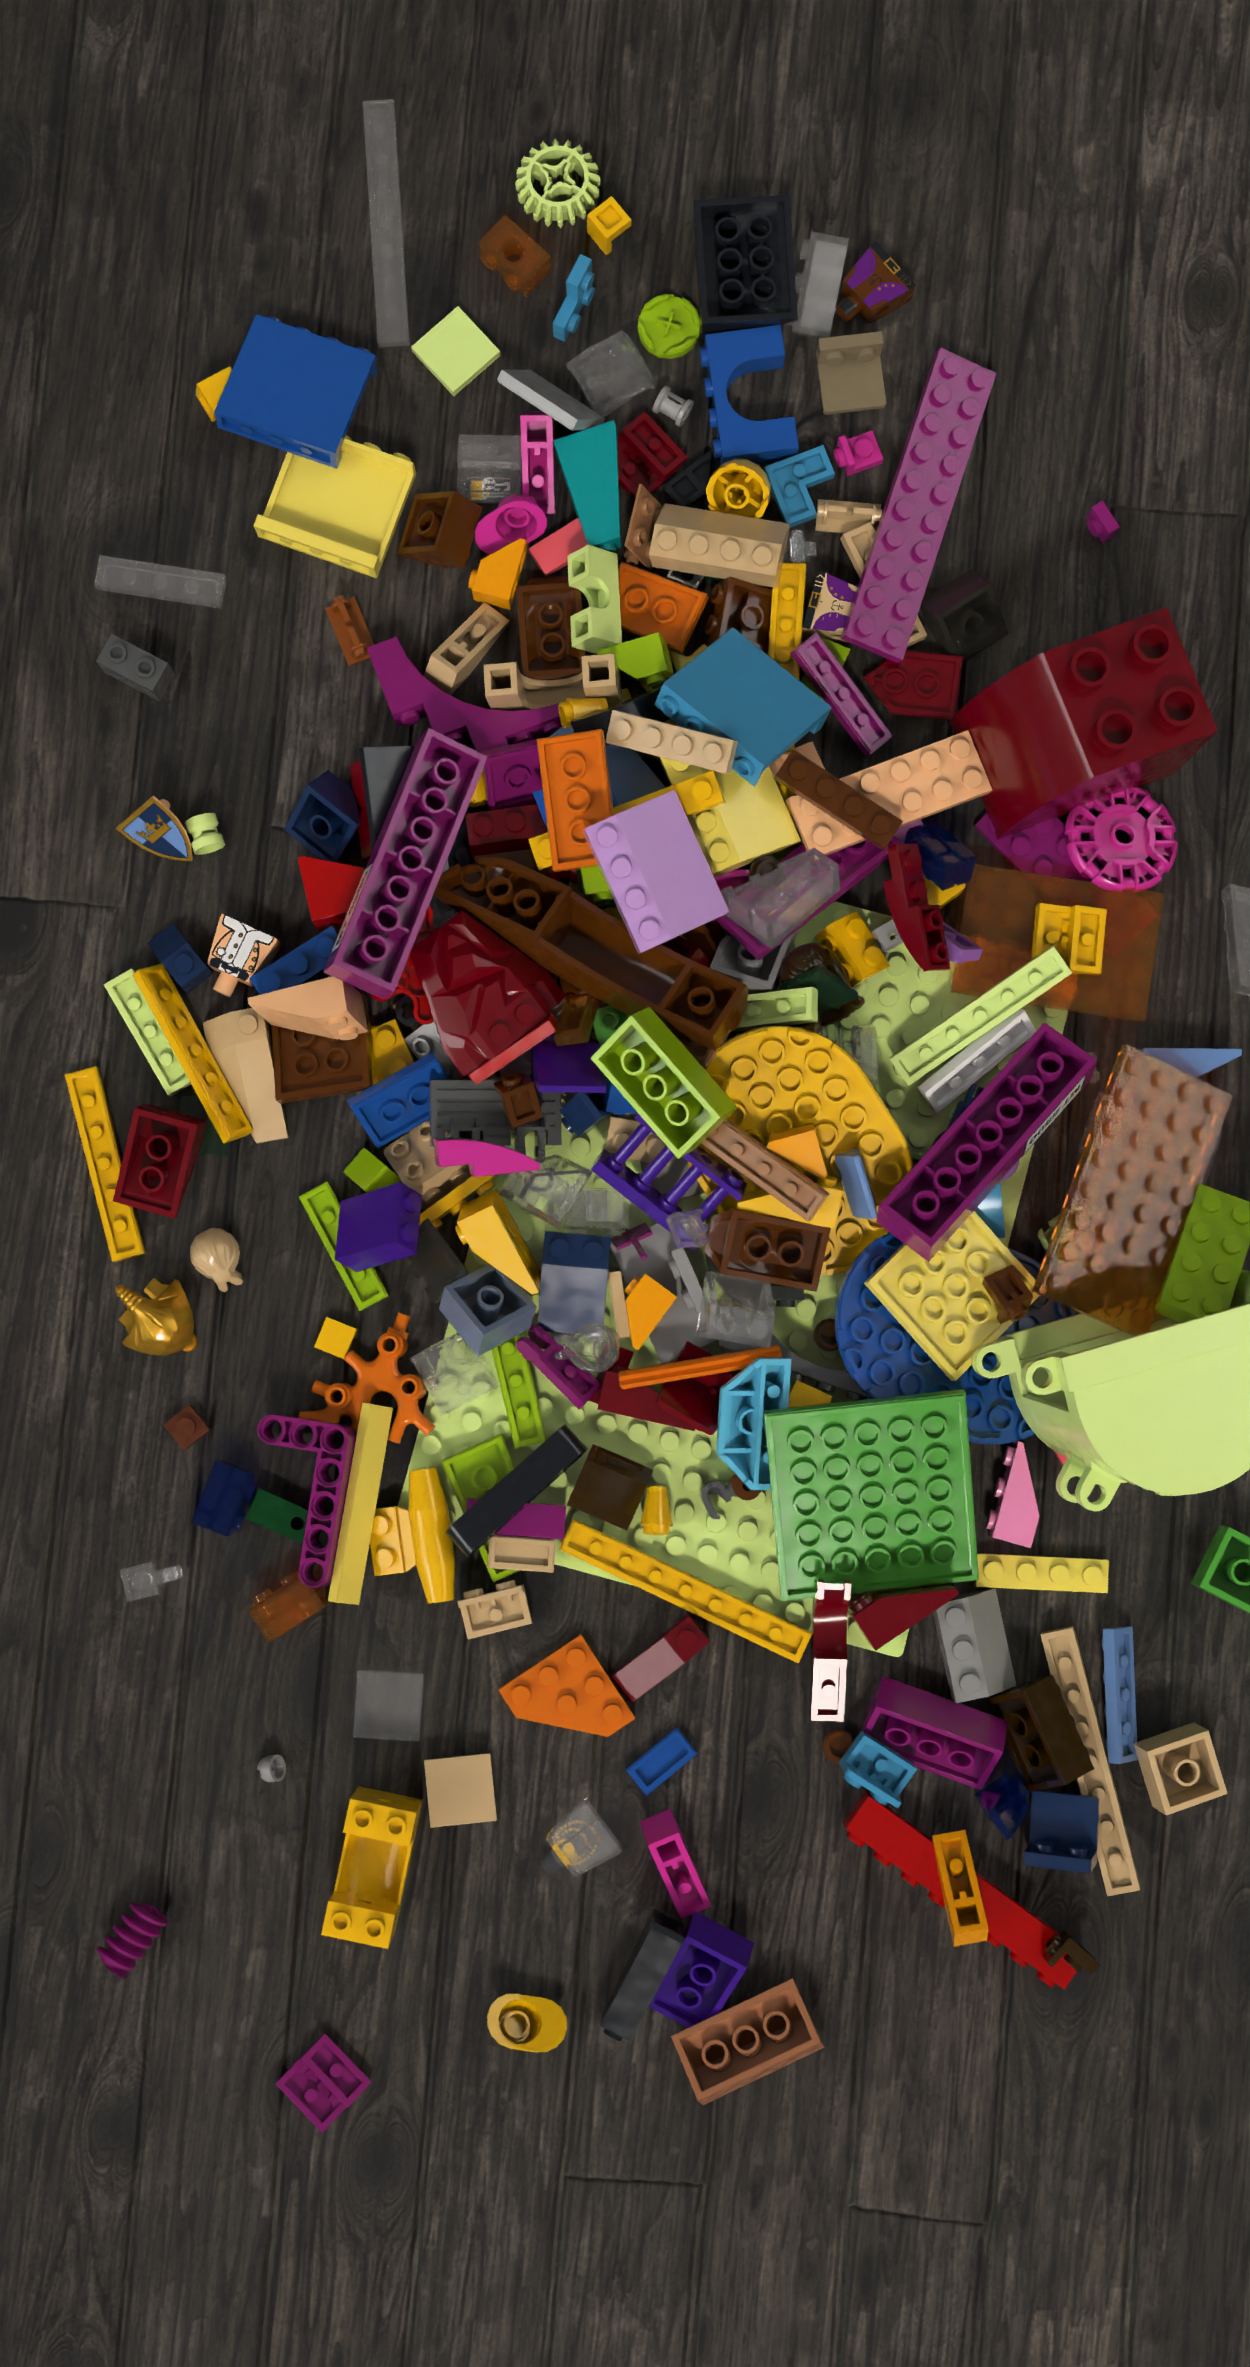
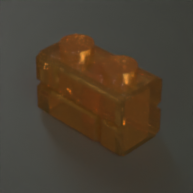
M297 1570L280 1580L283 1587L272 1593L268 1588L254 1597L252 1600L255 1605L248 1609L269 1643L328 1605L327 1600L318 1587L310 1588L301 1582Z

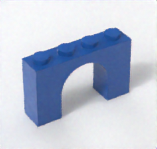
M781 325L706 334L704 347H699L701 367H707L708 377L704 378V390L706 398L711 397L713 408H708L710 428L716 427L717 438L712 439L714 458H720L721 465L733 459H747L756 464L778 462L797 455L799 445L794 417L764 421L749 420L736 413L727 398V391L730 385L738 377L751 372L784 367L785 350Z

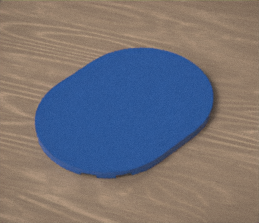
M890 1232L870 1243L855 1258L847 1270L839 1288L835 1307V1334L838 1349L847 1371L857 1386L870 1399L964 1389L966 1393L970 1443L996 1445L1022 1440L1034 1435L1035 1433L1024 1420L1016 1404L1009 1375L986 1378L976 1373L971 1365L956 1381H951L864 1284L904 1244ZM1008 1248L1045 1291L1029 1306L1027 1315L1013 1322L1002 1335L1077 1314L1069 1295L1064 1292L1059 1283L1054 1279L1055 1276L1034 1259ZM993 1352L987 1353L982 1360L984 1369L991 1370L996 1366V1355Z

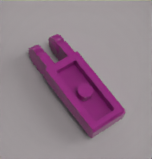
M532 1326L528 1331L529 1338L523 1336L517 1341L516 1347L519 1353H522L526 1360L534 1361L533 1364L578 1409L583 1407L602 1387V1384L557 1339L555 1340L541 1326Z

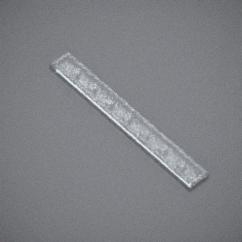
M394 99L363 101L378 347L410 346Z

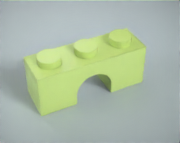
M586 545L567 556L569 586L582 591L589 603L588 608L570 616L571 642L574 648L598 654L597 650L622 643L618 556L616 553Z

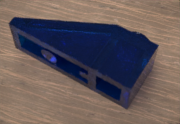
M1006 1773L974 1794L992 1824L1004 1838L1008 1840L1013 1837L1030 1808L1025 1799L1030 1794L1019 1777L1013 1780Z

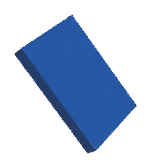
M433 1052L347 1100L350 1108L377 1149L430 1120L429 1081L450 1080Z

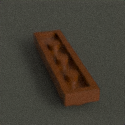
M794 749L774 777V780L883 851L903 822Z

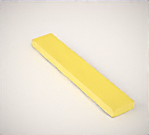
M362 1403L328 1601L356 1605H359L393 1411L391 1407Z

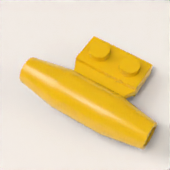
M436 1467L409 1471L408 1509L401 1507V1505L376 1509L370 1539L374 1576L404 1573L416 1566L428 1603L454 1600L455 1554L453 1541L445 1533L450 1527L449 1511Z

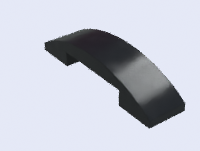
M664 682L652 686V690L613 707L605 710H595L570 721L573 732L579 733L602 729L606 741L612 710L661 722L670 720V717L654 705Z

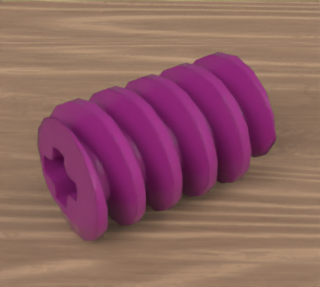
M131 1902L129 1907L134 1912V1915L131 1916L126 1913L121 1915V1918L126 1923L125 1927L114 1924L113 1929L118 1936L115 1938L106 1935L104 1939L109 1948L107 1949L102 1946L96 1948L103 1964L111 1972L123 1979L128 1977L127 1970L130 1971L136 1967L135 1959L139 1960L144 1956L143 1948L151 1947L153 1943L151 1937H158L161 1933L160 1926L164 1927L168 1924L166 1916L148 1903L139 1905Z

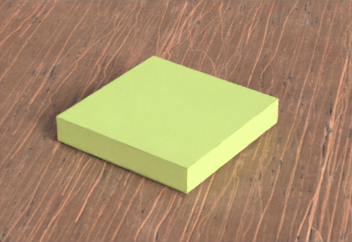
M459 306L411 346V350L453 396L459 393L501 356L500 350Z

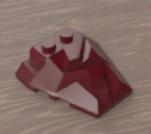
M460 911L414 946L410 952L422 991H425L431 1009L429 1010L431 1018L435 1021L441 1038L439 1041L442 1050L462 1076L467 1075L487 1060H491L544 1020L550 1014V1011L558 1006L566 997L546 969L512 947L464 911Z

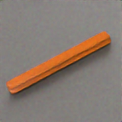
M773 1345L620 1371L618 1373L619 1385L621 1389H629L742 1370L758 1357H782L780 1346Z

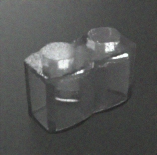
M564 1187L563 1229H569V1233L589 1235V1230H602V1236L620 1237L622 1236V1231L629 1230L630 1201L614 1188Z

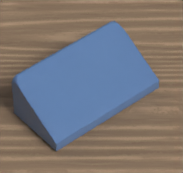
M856 1148L836 1154V1164L852 1215L866 1219L877 1218V1206L860 1150Z

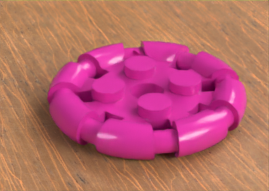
M1135 786L1070 810L1064 833L1069 839V843L1066 845L1067 852L1079 873L1084 872L1092 879L1090 883L1118 894H1121L1123 890H1130L1132 894L1142 892L1158 884L1162 880V874L1168 873L1173 866L1178 848V842L1174 840L1176 827L1166 807L1162 803L1159 805L1150 797L1152 794ZM1114 799H1119L1122 804L1115 805ZM1140 807H1143L1151 814L1147 819L1137 812ZM1091 809H1092V810L1095 809V810H1097L1100 814H1099L1097 817H1095V816L1090 812V810H1091ZM1117 830L1125 831L1129 836L1130 842L1127 844L1119 842L1115 832ZM1089 833L1090 841H1082L1081 834ZM1156 834L1161 835V840H1156ZM1148 856L1154 861L1153 866L1145 861ZM1095 858L1100 865L1105 866L1102 870L1092 862ZM1130 869V877H1123V870Z

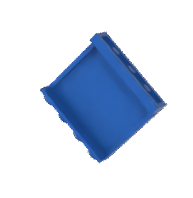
M256 314L214 411L217 426L228 432L337 469L342 458L341 445L370 375L376 376L377 374L376 355L362 347L354 348L342 344L336 338H325L313 334L304 327H293L284 324L275 317H264Z

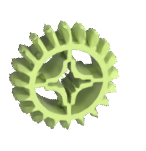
M555 138L552 143L553 146L548 147L542 141L540 151L531 147L529 151L530 157L523 156L521 160L522 167H518L516 172L518 179L515 182V186L519 192L518 201L520 204H524L526 214L533 213V218L536 222L544 217L547 227L551 225L552 221H557V225L561 228L564 220H568L571 225H574L576 215L585 219L586 209L593 211L595 207L594 200L599 198L598 187L600 186V177L597 175L598 166L596 163H592V156L590 153L583 154L580 144L571 149V142L569 140L564 143V146H559V142ZM573 171H576L582 178V188L576 186V182L572 180ZM535 179L539 180L540 185L544 187L542 197L533 188Z

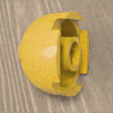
M733 459L723 463L712 474L706 487L710 511L757 519L761 518L770 501L771 484L767 474L758 464L747 459Z

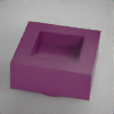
M1103 501L1094 505L1086 517L1089 531L1094 537H1099L1102 544L1113 539L1120 528Z

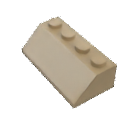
M665 503L654 526L649 558L652 567L672 569L674 571L721 579L731 576L752 584L778 588L790 524Z

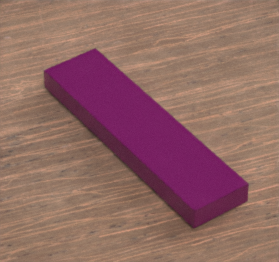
M817 632L790 652L824 701L832 707V712L865 757L871 755L892 737L891 733Z

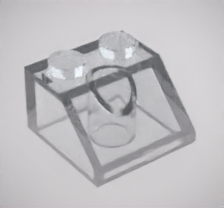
M706 1271L696 1337L770 1348L775 1320L771 1283Z

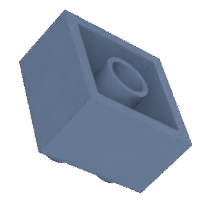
M487 1264L445 1286L439 1310L478 1357L530 1329L537 1306L517 1283L492 1265Z

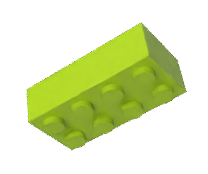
M650 1007L631 1015L591 1057V1060L678 1159L695 1150L738 1108Z
M1198 1184L1189 1197L1151 1312L1181 1323L1229 1309L1250 1245L1249 1201Z

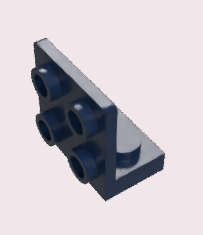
M1047 1790L1033 1791L1031 1799L1030 1843L1024 1851L1023 1865L1091 1874L1097 1864L1099 1798L1097 1796Z

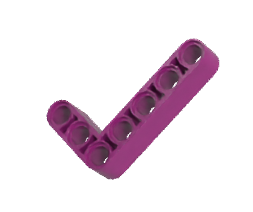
M267 1415L260 1420L257 1427L259 1438L263 1442L317 1452L299 1564V1578L305 1586L310 1588L327 1586L331 1584L357 1433L348 1425L287 1415ZM277 1421L282 1426V1432L278 1438L272 1433V1427ZM307 1426L313 1431V1438L309 1443H306L303 1438V1432ZM338 1431H341L344 1435V1444L341 1448H337L334 1443V1437ZM332 1464H335L339 1469V1476L336 1481H332L329 1477V1469ZM327 1497H330L334 1503V1509L330 1514H327L323 1507ZM322 1530L329 1537L328 1544L325 1547H322L318 1541L319 1533ZM316 1563L320 1564L323 1568V1576L320 1580H317L313 1575V1568Z

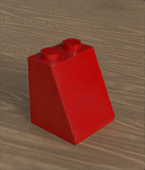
M305 856L297 858L312 922L320 933L331 926L334 929L341 928L365 868Z

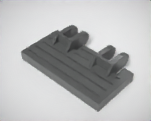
M430 1080V1147H434L433 1138H445V1132H449V1137H459V1132L470 1131L471 1139L480 1140L481 1131V1140L497 1143L502 1146H510V1131H514L515 1150L526 1155L525 1131H535L534 1156L536 1161H544L545 1131L546 1145H562L561 1112L559 1111L561 1109V1092H538L534 1084L543 1117L512 1128L508 1124L501 1096L495 1091L493 1083L500 1080H484L479 1084H475L472 1080Z

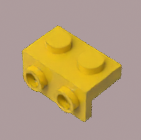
M858 911L830 923L815 935V940L818 944L830 948L838 956L852 989L862 981L890 967Z

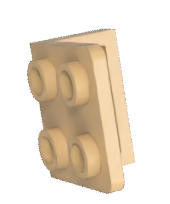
M430 1120L410 1130L384 1149L385 1157L402 1182L422 1195L421 1209L423 1211L427 1210L472 1176L469 1171V1164L448 1167L436 1165L434 1147H430ZM445 1132V1138L449 1137L448 1132Z

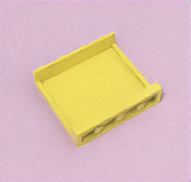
M347 435L340 448L342 458L337 469L287 452L263 516L258 514L254 523L258 537L377 578L416 476L414 462H411L409 457L401 453H393L391 455L382 452L378 446L372 443L364 442L362 445L354 442Z

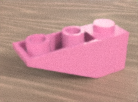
M1014 1441L1012 1447H1006L1002 1462L1003 1465H1006L1004 1478L999 1477L997 1480L994 1496L998 1497L995 1510H989L985 1528L989 1529L988 1536L1031 1548L1040 1516L1024 1443Z

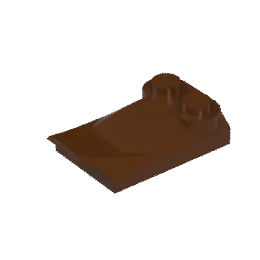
M567 576L532 578L524 586H516L523 676L537 680H559L582 673L581 656H586L584 650L572 647L570 616L582 611L581 591L569 586Z
M732 1208L726 1212L711 1216L704 1253L714 1262L719 1274L817 1292L831 1228Z

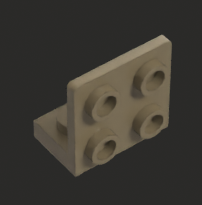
M882 331L818 338L816 362L822 408L825 415L885 408L886 396L880 358L884 344Z

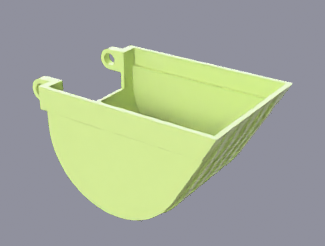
M1241 1270L1230 1307L1223 1311L1180 1323L1151 1312L1158 1293L1157 1291L1002 1335L996 1341L984 1344L974 1351L972 1356L974 1371L986 1378L1009 1375L1016 1404L1028 1426L1048 1447L1067 1458L1056 1480V1490L1063 1499L1078 1503L1083 1508L1095 1512L1105 1509L1110 1504L1121 1483L1129 1482L1145 1490L1154 1491L1155 1494L1161 1496L1190 1495L1211 1491L1224 1486L1250 1469V1271ZM993 1352L997 1359L996 1366L991 1370H986L982 1365L983 1357L987 1353ZM1078 1476L1080 1480L1077 1483L1075 1494H1070L1067 1490V1483L1070 1478ZM1095 1484H1098L1101 1489V1495L1097 1501L1090 1503L1087 1498Z

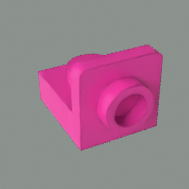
M873 430L850 439H846L845 435L839 436L836 449L833 450L838 467H843L847 476L881 465L884 460Z

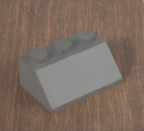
M996 1588L957 1595L933 1612L950 1695L953 1701L960 1703L989 1697L1017 1686Z

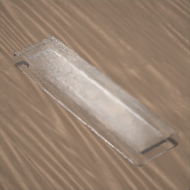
M99 555L94 587L97 590L222 608L227 577L225 574Z

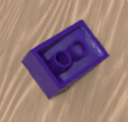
M552 1033L531 1048V1078L538 1092L606 1093L605 1075L591 1060V1057L600 1049L598 1040L592 1039V1034L574 1033L572 1034V1039L559 1038L558 1033Z
M696 1911L684 1929L685 1939L649 2005L650 2008L687 2028L719 2014L746 1971L754 1946V1942Z

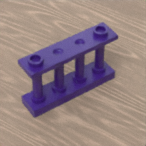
M637 1112L634 1119L641 1124L616 1153H610L604 1148L597 1156L591 1171L694 1251L701 1244L707 1230L703 1226L706 1218L728 1194L739 1201L743 1197L747 1183L744 1182L739 1172L732 1168L728 1169L698 1146L695 1150L683 1156L692 1166L667 1194L660 1193L652 1186L651 1182L674 1157V1154L667 1146L659 1152L641 1174H636L625 1163L651 1132L658 1137ZM704 1173L718 1186L693 1214H687L678 1207L677 1202Z

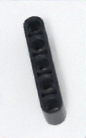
M566 1424L563 1425L457 1519L445 1533L467 1557H470L515 1517L526 1503L533 1501L573 1465L588 1448Z

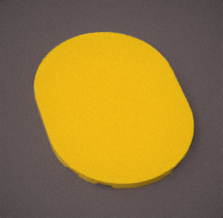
M770 1026L749 1030L724 1042L718 1048L709 1066L705 1069L738 1107L727 1119L765 1147L768 1135L814 1123L826 1163L827 1175L837 1178L839 1183H842L835 1155L856 1148L860 1150L877 1211L879 1205L913 1169L912 1157L906 1139L863 1069L845 1049L821 1034L791 1026ZM703 1144L699 1145L725 1167L735 1169ZM779 1156L806 1177L818 1178V1176ZM739 1172L744 1182L747 1183L744 1193L762 1189ZM704 1173L697 1179L707 1196L718 1186ZM844 1186L835 1229H830L820 1275H834L847 1271L855 1258L870 1243L889 1232L876 1222L877 1218L866 1219L852 1215ZM728 1194L716 1207V1210L720 1214L732 1208L737 1209V1199Z

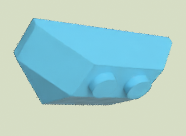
M758 1357L720 1387L716 1454L751 1490H771L763 1410L788 1408L792 1360L789 1357Z

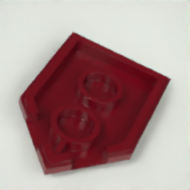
M906 650L904 658L900 663L888 659L875 670L873 669L863 679L891 714L952 720L956 715L963 656Z

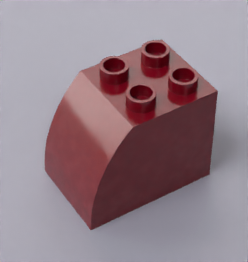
M1167 607L1037 655L981 691L958 711L950 722L955 735L967 730L969 731L993 789L989 794L981 796V800L989 819H991L998 840L1049 819L1069 814L1070 810L1096 799L1106 798L1113 793L1115 794L1131 787H1141L1171 776L1218 732Z

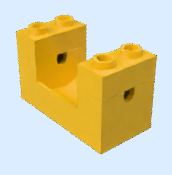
M358 1786L351 1796L343 1829V1833H346L334 1892L328 1900L321 1935L385 1949L389 1948L396 1931L423 1802L422 1799Z

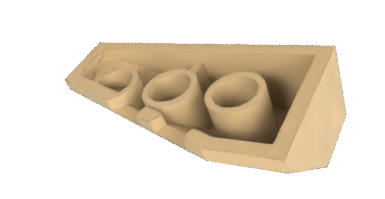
M253 1008L228 1012L203 1022L206 1044L253 1128L251 1135L255 1142L259 1144L289 1138L283 1104L278 1103L275 1098L273 1043L269 1023Z

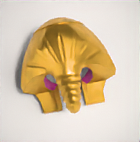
M153 1278L144 1289V1292L153 1300L146 1299V1297L137 1294L136 1291H132V1289L126 1286L119 1285L115 1287L117 1296L120 1297V1300L127 1307V1310L119 1318V1321L125 1325L128 1335L122 1341L124 1346L145 1354L165 1356L181 1350L191 1352L197 1348L198 1338L193 1334V1313L179 1280L174 1279L170 1285H166Z

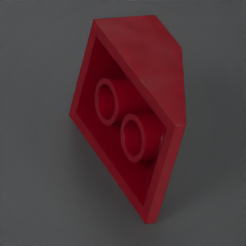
M148 1103L135 1107L113 1202L176 1219L200 1153L207 1120Z
M948 1583L874 1592L871 1595L864 1592L850 1602L853 1607L848 1610V1613L867 1642L876 1651L959 1595V1592Z

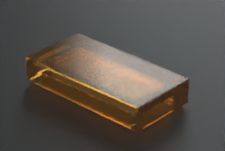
M588 993L566 996L554 1034L557 1046L589 1041L600 1002L599 999Z

